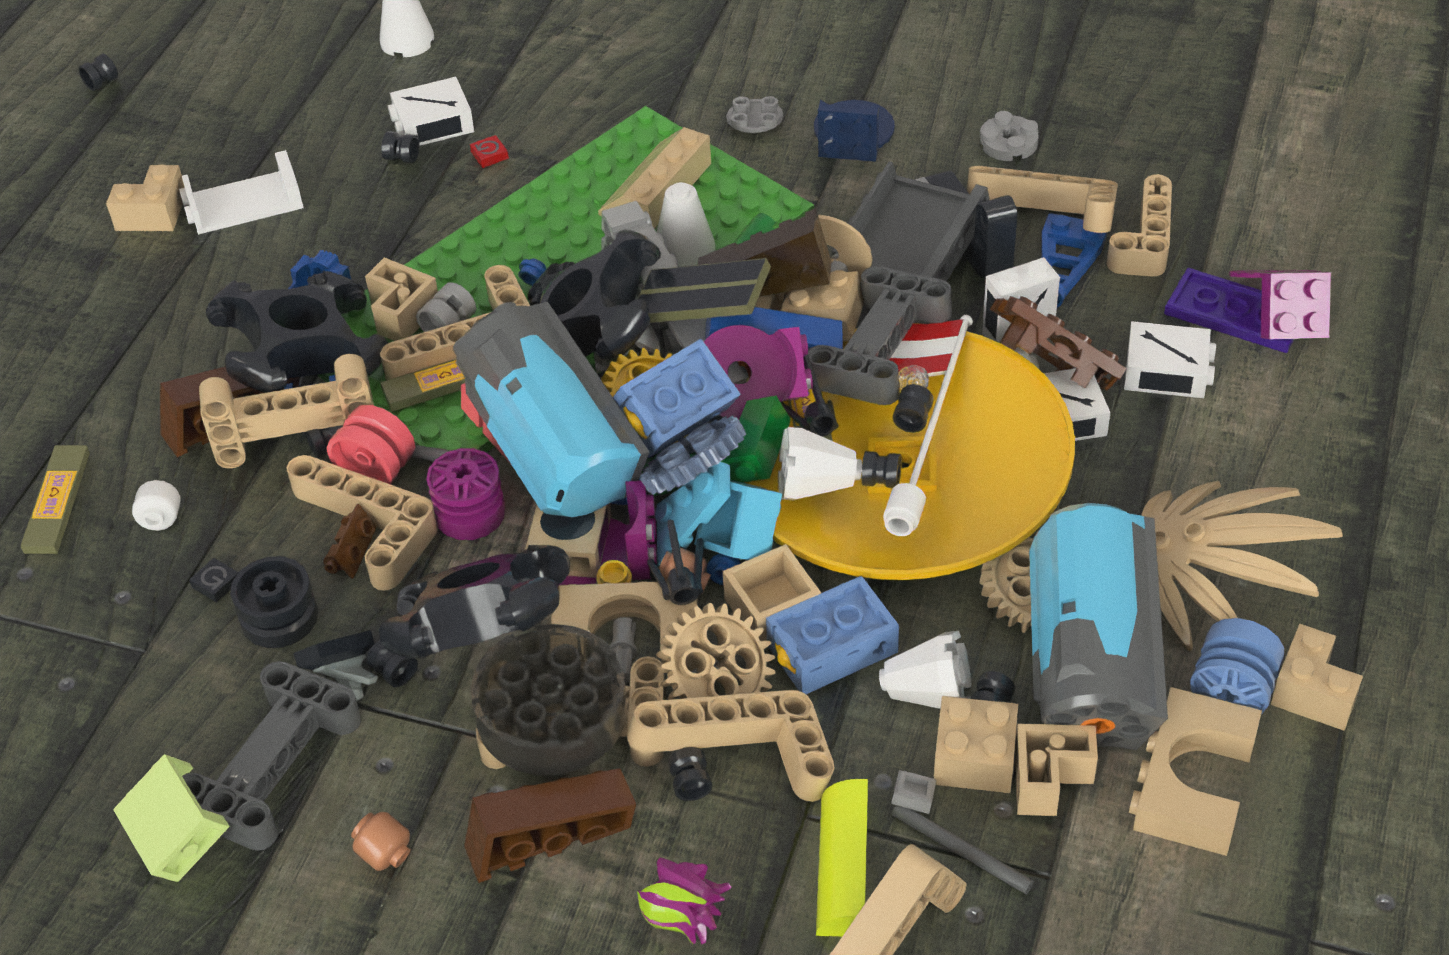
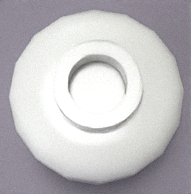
M159 480L148 481L141 485L132 506V515L135 521L146 529L156 531L167 529L173 525L180 508L178 490L173 485Z

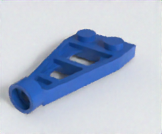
M1049 213L1041 235V258L1044 257L1051 267L1056 266L1072 270L1069 276L1058 274L1060 281L1057 307L1062 305L1065 297L1101 254L1108 232H1090L1083 229V219ZM1056 244L1084 250L1078 257L1056 253Z

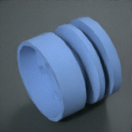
M1240 618L1218 621L1211 626L1201 648V656L1196 662L1195 670L1190 679L1191 691L1196 694L1262 710L1261 714H1263L1269 706L1271 694L1275 688V680L1279 675L1284 660V646L1279 637L1271 630L1254 621Z

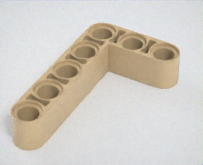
M972 166L969 168L967 192L969 194L975 185L978 184L988 188L990 200L1009 195L1016 207L1084 214L1083 229L1096 233L1111 231L1118 184L1114 181L987 166Z
M495 265L486 270L484 277L488 301L493 310L506 302H514L517 306H530L513 271L509 267ZM489 313L386 344L380 352L385 379L390 380L455 360L454 344L477 321Z
M307 455L297 456L289 461L287 465V473L295 497L344 516L352 513L356 504H359L377 528L383 529L365 554L370 582L377 590L385 591L395 588L438 531L433 503L424 496Z
M798 690L643 702L636 706L627 734L630 746L644 753L674 751L686 747L708 748L777 742L792 789L800 799L814 802L822 798V794L827 789L835 769L812 701L805 693Z
M908 845L896 858L830 955H893L928 903L931 902L945 913L950 912L963 897L967 887L966 882L916 845Z

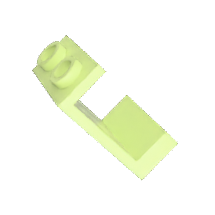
M164 754L113 810L150 874L179 882L230 826L222 815L202 809L182 777L184 774L191 772L193 769L192 765Z

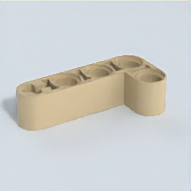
M1157 174L1148 176L1145 179L1141 201L1140 233L1118 232L1110 237L1106 263L1110 271L1118 274L1159 276L1165 272L1170 246L1172 183L1168 177Z

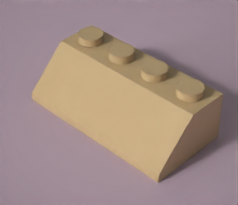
M683 127L661 141L598 210L599 216H602L603 210L637 201L643 212L647 211L650 215L652 226L655 229L659 223L667 188L679 182L693 185L711 165L710 136Z

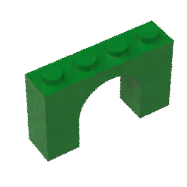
M777 396L753 399L746 402L739 419L746 433L743 436L744 440L738 443L739 446L729 451L730 455L721 461L730 465V480L744 483L770 479L780 452L784 429H787L791 422V418ZM695 452L690 454L691 458L696 455ZM658 453L650 458H647L644 468L649 466L648 463L650 461L657 459L656 456L658 455ZM675 486V487H674L672 490H670V491L665 490V491H663L661 494H658V493L656 492V493L653 494V495H654V496H658V495H664V494H671V493H674V492H675L676 490H678L679 488H681L682 486H680V487H676V486Z

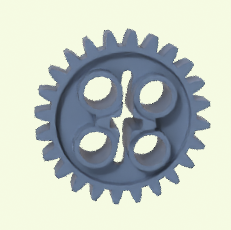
M725 416L719 421L717 419L714 420L711 424H703L691 431L685 438L682 437L678 442L658 453L657 459L648 463L649 466L643 469V473L640 474V480L651 494L656 492L661 494L665 490H672L675 486L685 485L694 480L698 474L707 472L709 467L719 464L729 456V451L739 446L738 443L744 440L743 436L746 435L745 429L738 418H734V416L729 418ZM695 452L696 455L691 458L690 454Z

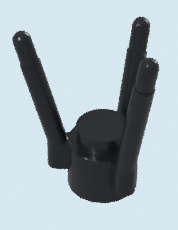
M805 355L803 357L805 369L810 368L812 392L815 402L808 405L805 418H802L784 402H781L789 417L798 423L801 428L807 431L811 430L812 433L819 436H826L832 433L834 429H837L839 425L835 418L833 402L828 400L825 403L810 359Z
M668 520L667 525L675 568L669 572V576L665 580L653 559H648L647 564L662 589L663 598L665 600L670 599L671 602L677 605H686L694 602L698 595L703 593L701 575L704 541L702 538L697 539L693 574L687 567L683 566L675 523L673 520Z

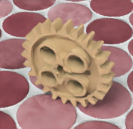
M1030 537L1010 551L983 563L979 584L983 585L981 595L989 597L987 607H998L996 618H1002L1007 615L1010 617L1008 626L1011 627L1019 622L1022 624L1021 631L1023 633L1028 630L1029 626L1032 627L1029 550L1034 538Z
M708 603L703 607V611L698 606H695L689 610V615L685 612L677 617L678 623L673 622L667 627L671 635H665L660 639V642L667 648L656 653L657 657L666 660L656 670L660 673H667L668 678L661 682L660 685L661 687L671 686L673 688V691L668 696V700L677 697L685 699L719 696L714 689L715 681L724 686L725 695L760 693V691L766 692L771 689L772 685L765 678L774 675L775 670L766 667V663L775 659V656L765 654L764 649L771 642L760 641L758 638L764 629L762 627L755 630L750 628L753 622L752 616L744 621L740 620L741 609L739 608L729 615L727 604L719 606L716 612L713 604ZM707 630L712 631L717 636L718 645L710 643L707 638ZM691 642H694L696 648L691 646ZM735 654H739L745 659V669L740 668L736 664ZM686 658H690L696 663L697 673H692L688 670L685 664ZM715 658L719 661L716 666L718 669L713 666L716 661ZM737 679L741 681V685H738Z

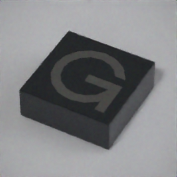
M213 558L193 575L189 581L193 589L217 603L231 590L232 581L239 572Z

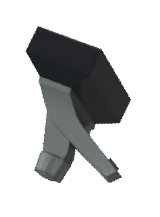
M371 630L318 643L293 653L297 667L310 669L314 673H321L336 678L339 684L353 690L356 700L364 697L361 683L369 685L377 681V675L366 671L361 666L362 661L366 658L365 654L375 644Z

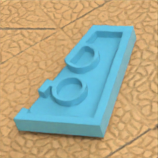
M720 462L709 467L707 472L700 473L694 480L683 485L657 504L655 518L657 520V566H660L667 551L672 553L667 525L668 520H673L675 523L679 546L687 548L693 541L692 533L700 523L707 524L731 496L730 465Z

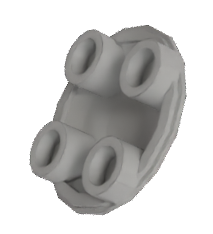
M743 96L733 99V107L729 109L726 115L727 122L732 128L748 133L771 130L779 125L784 117L782 109L778 106V99L772 96L750 100Z

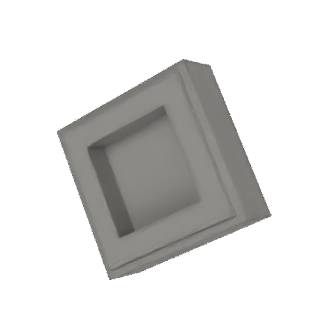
M899 770L891 804L929 814L936 780Z

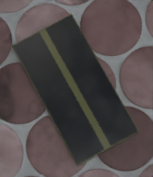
M767 258L652 269L638 299L647 302L650 323L752 314L771 266Z

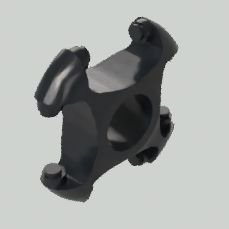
M621 230L617 233L612 244L591 257L576 264L574 262L551 264L529 290L527 296L529 304L532 306L548 302L585 357L596 351L603 359L618 357L620 354L624 355L637 342L650 324L647 302L642 299H635L638 290L641 271L645 266L654 265L661 258V252L658 246L647 236L632 230Z
M322 270L320 274H313L312 277H308V285L291 289L257 290L252 292L250 283L246 284L245 282L233 280L212 297L206 308V317L212 325L239 329L245 334L255 350L254 352L244 353L232 351L225 356L224 363L230 378L264 393L281 390L282 387H286L287 378L335 373L334 363L336 359L345 354L360 356L365 363L369 378L381 366L380 352L388 344V341L380 334H374L369 338H361L353 333L341 314L365 308L367 297L364 288L347 277Z
M528 545L527 550L521 553L499 554L473 563L452 567L440 573L437 571L432 572L400 590L397 610L401 616L389 618L381 624L379 628L380 641L393 654L405 658L425 659L427 656L439 651L483 642L516 630L526 631L551 616L559 606L560 587L558 585L570 573L569 557L558 546Z

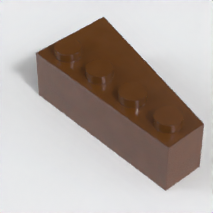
M226 366L160 383L161 436L176 457L188 453L187 447L198 442L204 445L209 442L201 417L199 386L205 379L218 377L226 380L230 385L233 398L257 395L264 392L249 388L230 378ZM299 377L287 378V384L292 383L293 388L299 387Z
M620 768L607 771L599 770L591 774L572 778L564 777L537 785H524L517 789L497 793L488 792L472 798L464 847L477 881L480 883L492 878L491 871L507 865L510 871L525 866L524 859L546 852L549 858L563 853L562 850L566 849L571 842L576 840L585 845L629 829L636 802Z

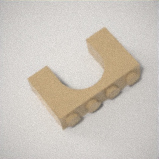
M647 581L560 585L559 606L551 618L550 658L553 677L590 675L591 641L596 631L608 621L620 617L642 618L652 623L659 630L661 639L665 635H671L667 627L673 622L678 623L677 617L684 612L689 615V610L698 606V597L690 604L677 605L671 602L670 599L665 600L663 598L662 589L658 582ZM660 642V650L666 649L667 647ZM691 642V646L696 648L694 642ZM686 658L685 664L688 670L693 671L696 669V663L692 659Z
M1171 687L1167 699L1168 719L1160 726L1159 731H1155L1149 737L1146 752L1152 753L1151 760L1143 759L1137 782L1144 784L1142 792L1134 790L1129 813L1136 815L1133 830L1227 856L1240 802L1188 787L1176 777L1170 763L1176 757L1191 751H1206L1250 762L1262 710Z

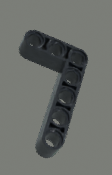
M951 170L925 177L929 184L969 194ZM1009 195L978 203L976 206L974 237L963 255L981 278H986L988 275L1013 267L1017 209Z

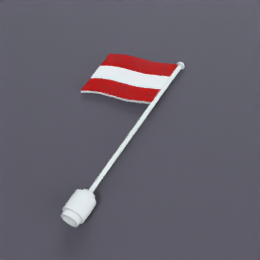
M963 315L960 320L943 323L912 324L889 359L897 364L899 379L945 375L910 482L901 483L893 487L883 515L886 529L896 536L911 534L917 528L921 518L926 496L916 486L967 328L973 323L969 315Z

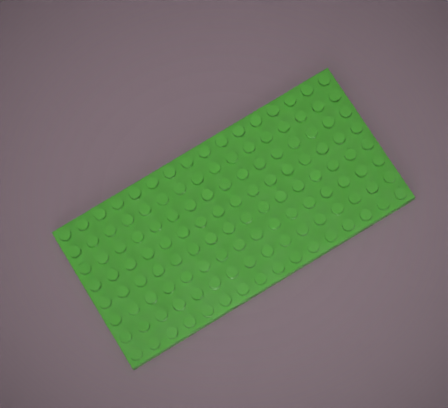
M645 106L404 265L435 277L438 291L448 282L456 283L465 288L476 303L477 309L471 318L493 311L488 301L484 277L486 270L492 266L505 265L509 267L527 298L532 286L523 282L518 275L520 271L519 265L522 260L537 259L547 269L554 263L574 262L576 264L600 252L601 238L605 237V234L601 229L602 216H599L598 210L661 141L683 127ZM710 144L711 165L692 185L700 199L715 240L716 250L734 243L753 217L759 213L770 216L776 222L773 225V228L776 229L779 227V223L789 219L795 221L804 217L805 212L814 209V204L712 144ZM368 289L365 290L367 297L365 308L341 314L353 333L361 338H369L377 334ZM419 327V329L412 336L423 333L424 331ZM384 337L388 341V343L394 342L393 340ZM592 353L586 359L596 372L594 353ZM381 364L377 371L368 378L374 406L383 408L397 416L413 435L415 445L447 450L474 448L486 453L495 447L483 434V426L478 428L461 409V390L391 412L380 383L387 381L383 365ZM335 373L318 374L325 382H330L329 376L335 375Z

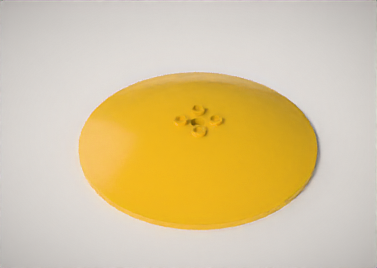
M966 331L916 486L926 496V502L917 528L907 536H896L890 533L885 527L883 515L893 488H887L884 484L879 483L875 486H862L860 478V480H854L853 487L797 500H781V510L776 520L773 540L780 546L786 544L794 555L815 565L852 576L881 580L932 578L967 570L991 561L1015 548L1041 527L1057 508L1066 492L1075 460V435L1067 406L1047 376L1029 360L999 342ZM843 341V349L849 341ZM945 375L899 379L900 392L903 387L916 384L926 387L933 395L934 401L928 412L926 426L923 430L914 433L901 430L893 422V413L898 400L889 405H878L821 391L825 403L828 400L833 402L835 418L839 425L831 433L833 442L856 451V459H861L862 462L865 451L877 452L880 456H887L889 453L901 454L902 462L908 463L909 466L901 468L900 484L909 483ZM792 418L789 427H793ZM780 452L770 479L744 483L778 492V471H781L782 462H779Z

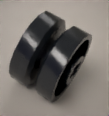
M274 556L253 561L240 570L232 581L230 595L244 636L255 645L265 648H281L297 643L311 632L317 622L318 607L312 592L313 589L305 567L294 559Z

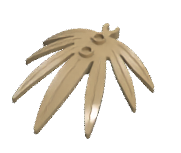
M1214 481L1188 490L1172 503L1173 496L1171 490L1163 491L1147 502L1141 516L1155 518L1160 608L1170 627L1188 651L1193 649L1189 619L1173 579L1178 582L1197 605L1217 622L1223 619L1238 618L1216 586L1199 571L1189 566V563L1251 582L1313 597L1319 596L1317 586L1313 582L1279 562L1243 550L1216 547L1343 537L1341 528L1299 516L1275 513L1227 515L1266 502L1300 496L1299 489L1288 487L1249 489L1218 497L1191 510L1206 496L1221 487L1220 481Z

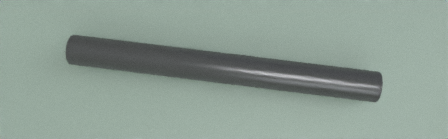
M897 805L894 807L893 817L1027 895L1031 890L1034 880L916 811Z

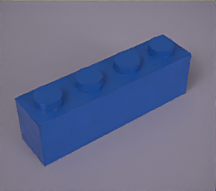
M755 307L752 314L712 317L706 320L705 340L714 332L733 325L751 326L768 335L774 334L779 329L799 327L800 335L806 334L808 350L818 345H828L843 349V327L841 320Z

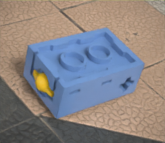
M699 339L622 385L613 396V399L649 450L648 458H650L694 429L726 411L741 394L703 340Z
M859 576L766 617L767 641L771 642L768 647L779 664L783 667L800 692L808 694L898 653L899 624L865 579Z

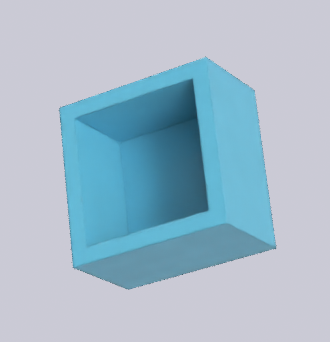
M730 480L731 496L707 524L700 523L698 525L694 545H696L698 538H702L704 541L703 548L733 558L750 560L772 549L776 520L781 510L782 493Z

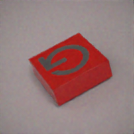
M496 135L470 144L471 153L482 168L509 159L507 149Z

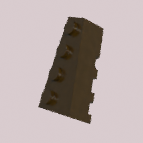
M815 208L805 212V216L795 221L789 219L779 223V227L764 234L760 231L751 235L750 240L743 243H732L698 258L697 265L767 258L771 268L759 295L760 297L830 284L832 261Z

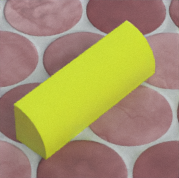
M868 779L840 781L829 786L822 794L816 936L842 937L865 905Z

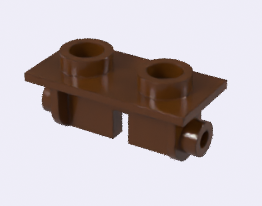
M356 504L352 513L342 518L341 526L334 539L338 544H332L328 554L323 559L324 569L327 572L335 574L339 570H344L351 579L355 577L377 527L359 504Z

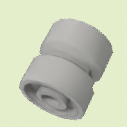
M448 282L434 295L433 299L429 300L418 310L416 315L417 322L420 328L427 332L470 319L476 312V303L465 288L456 283Z

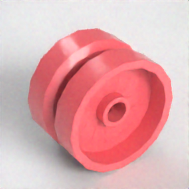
M360 405L350 413L343 427L338 429L329 440L327 452L332 464L391 485L397 477L400 468L404 467L412 457L416 446L414 437L408 427L397 416L377 406Z

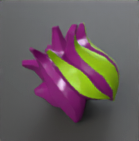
M660 857L657 860L659 881L647 886L643 890H638V902L643 917L650 925L658 929L680 932L686 935L692 944L696 943L695 933H697L702 945L706 943V926L710 930L716 929L717 926L713 916H721V912L713 903L724 901L725 898L720 894L731 889V885L729 883L717 884L704 878L708 869L706 864L691 862L677 864Z

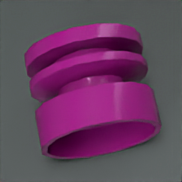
M474 448L456 449L446 452L435 459L428 469L426 481L438 529L446 536L457 540H475L495 531L504 520L506 510L501 490L502 484L499 468L495 459L488 453Z

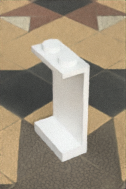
M286 150L275 153L278 172L192 192L188 175H183L182 179L185 188H181L179 191L185 206L184 209L188 223H195L198 234L302 209L303 204L298 184Z

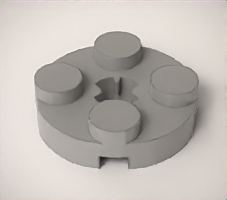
M1008 111L997 112L995 118L986 121L980 129V144L983 145V151L988 156L997 160L1013 161V156L1022 155V159L1031 156L1038 147L1037 122L1020 116H1014Z

